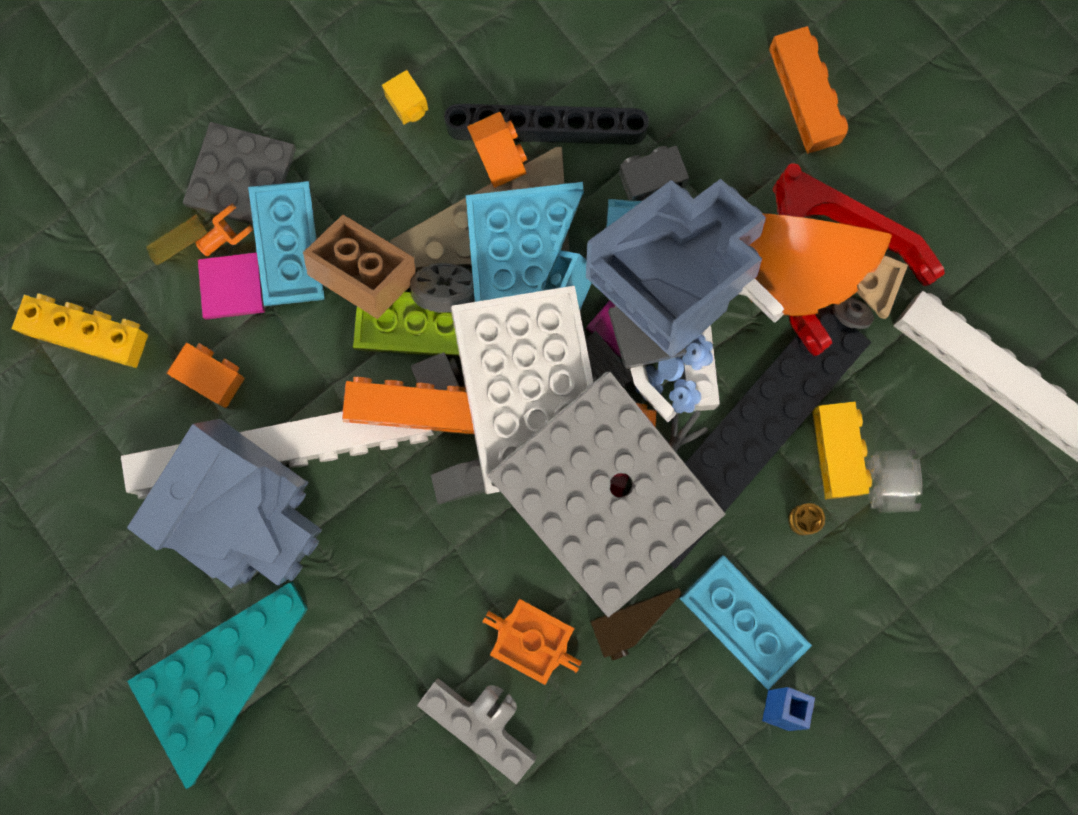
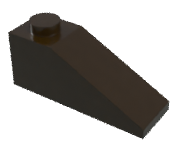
M673 588L626 606L613 613L610 617L603 615L590 620L603 657L610 656L613 661L629 655L628 649L634 647L681 595L680 589Z

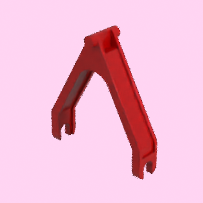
M789 164L774 184L773 192L776 195L778 215L802 218L811 215H826L841 224L889 233L892 236L887 249L902 256L923 286L937 281L936 279L945 274L941 262L919 234L802 172L798 164ZM815 314L805 316L788 315L790 324L812 355H819L832 344L829 334Z

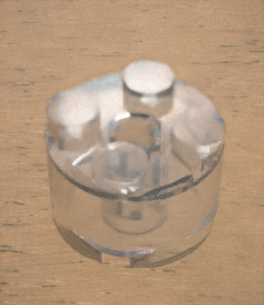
M915 449L875 451L874 455L871 456V460H867V469L870 471L871 477L874 478V490L869 491L871 509L877 508L879 513L920 511L921 503H915L916 495H922V474L919 459H912L917 454Z

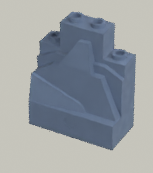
M721 179L694 199L686 189L680 188L671 180L588 241L586 278L672 358L699 337L727 311L729 301L742 292L743 287L757 277L762 258L749 245L761 236L766 217L756 206H752L741 197L735 188L728 186Z
M221 419L192 424L127 529L154 549L160 550L165 547L174 549L210 577L218 578L230 588L242 582L244 584L248 583L256 570L276 585H280L288 579L293 581L303 567L299 564L305 555L309 556L319 544V540L316 538L322 530L295 510L306 496L303 491L308 482Z

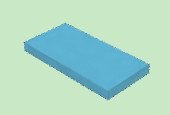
M309 181L248 187L264 306L324 300L323 284L308 276L303 252L316 240Z
M724 555L679 597L690 611L768 690L812 646Z

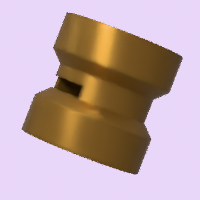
M807 503L796 506L791 510L788 515V524L796 534L810 535L819 532L823 528L825 515L819 506Z

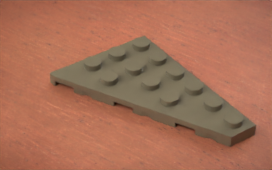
M555 147L523 165L527 174L496 188L491 183L473 194L564 184L562 147ZM466 198L390 240L391 244L414 257L415 271L437 263L472 267ZM568 233L561 247L562 251L569 252Z

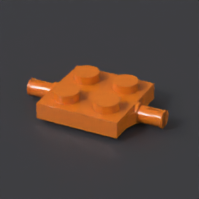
M521 599L518 600L513 612L505 619L490 611L487 612L486 616L496 622L485 617L483 623L499 630L497 642L490 654L491 656L546 685L552 671L560 664L577 673L579 667L568 661L580 666L582 660L566 653L567 642L575 628Z

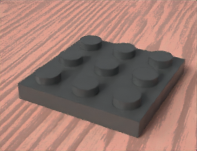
M210 122L183 204L189 208L218 215L233 203L236 209L225 218L253 225L248 187L284 184L296 147L294 144Z

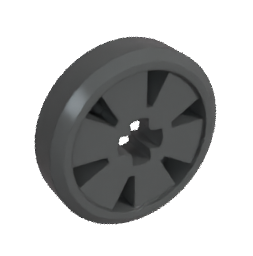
M450 263L432 264L419 269L411 278V297L417 305L424 309L447 313L451 312V306L475 301L472 272L462 266Z

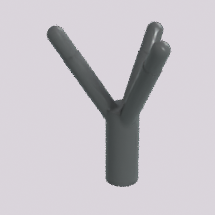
M699 410L693 413L679 433V413L672 418L671 439L668 444L675 452L678 451L680 446L708 432V428L704 427L685 436L700 416L701 412Z

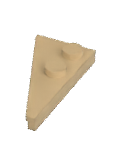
M885 255L876 271L868 273L857 285V293L882 319H886L889 316L908 266Z

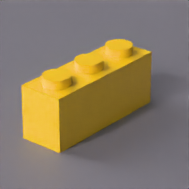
M856 402L821 405L814 408L812 414L825 500L869 494V488L872 486V477L870 471L866 470L864 457H867V445L865 440L861 439L859 427H862L863 420L860 409H856Z

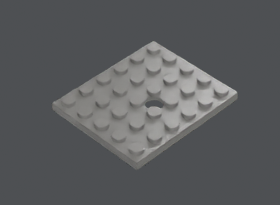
M606 371L487 474V477L608 618L725 515L715 500L609 371ZM618 473L627 474L632 481L630 492L623 497H615L610 492V480Z

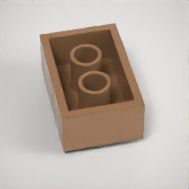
M342 215L303 252L308 276L376 319L410 287L411 278L415 275L414 257L345 215Z

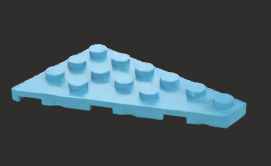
M583 182L466 195L475 302L545 290L584 193Z

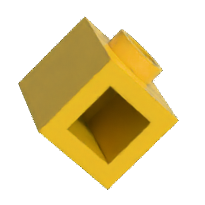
M407 70L382 84L385 97L404 125L410 121H418L428 111L425 96Z

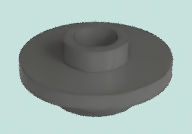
M848 298L840 304H833L832 310L834 315L847 327L857 329L868 328L874 320V314L871 309L857 299Z

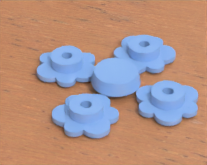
M702 334L685 347L687 353L682 356V359L681 357L660 361L658 370H655L654 366L649 365L646 367L649 383L660 394L663 391L661 384L664 379L671 382L676 381L674 383V390L669 394L670 400L673 401L672 407L676 413H683L684 411L692 413L695 405L701 401V393L696 390V383L694 381L686 382L684 379L679 378L683 374L684 364L692 365L694 370H700L702 366H709L712 363L713 355L711 351L713 344L710 341H706L705 336Z

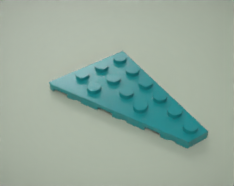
M293 582L288 583L127 681L186 789L197 782V778L232 728L246 702L250 700L257 685L262 681L275 661L277 654L290 638L295 626L308 610Z

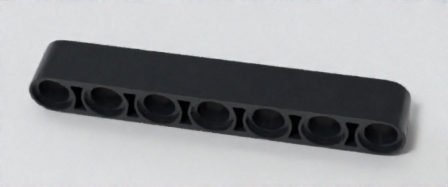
M453 104L447 108L444 115L447 132L450 137L456 140H473L467 126L498 112H501L505 122L510 120L511 122L514 120L524 122L521 127H514L518 135L517 138L513 139L514 142L634 145L644 140L649 124L646 112L637 108ZM458 118L465 120V123L460 126L452 124L453 120ZM543 121H550L554 125L550 128H543L539 124ZM577 121L583 126L579 129H574L569 124ZM607 122L611 124L612 128L607 130L601 129L598 124ZM637 123L641 126V129L632 130L627 125Z

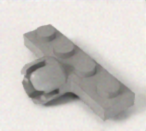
M437 678L417 706L517 785L535 762L537 756L504 729L517 709L513 697L508 694L499 705L496 701L504 689L491 685L486 687L476 702L470 703Z

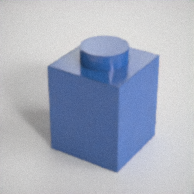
M789 687L768 690L762 721L787 731L810 729L815 697Z

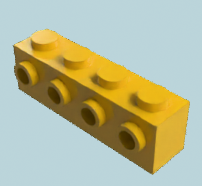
M37 293L36 298L27 295L23 296L11 329L29 337L137 369L148 338V334L139 329L140 324L126 319H122L121 323L111 321L112 316L94 310L92 315L84 313L83 307L69 302H65L64 306L54 304L56 301L54 298Z

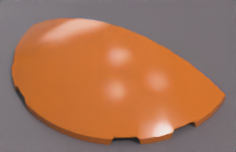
M762 213L766 219L761 236L749 245L762 258L759 272L755 279L783 306L784 310L782 312L784 315L805 316L816 314L818 309L830 304H840L858 291L857 285L868 273H874L886 253L892 235L829 221Z

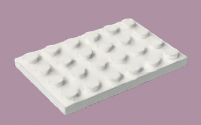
M575 286L451 306L486 494L500 492L487 477V474L594 383Z

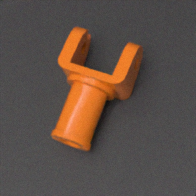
M233 203L213 218L214 228L195 242L198 249L205 256H210L213 251L226 241L232 245L237 244L254 230L250 224L239 234H236L224 220V217L236 209Z

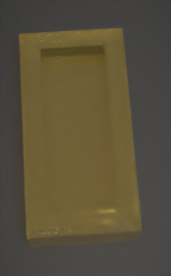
M194 215L146 246L153 262L159 265L206 235L207 231L199 217Z

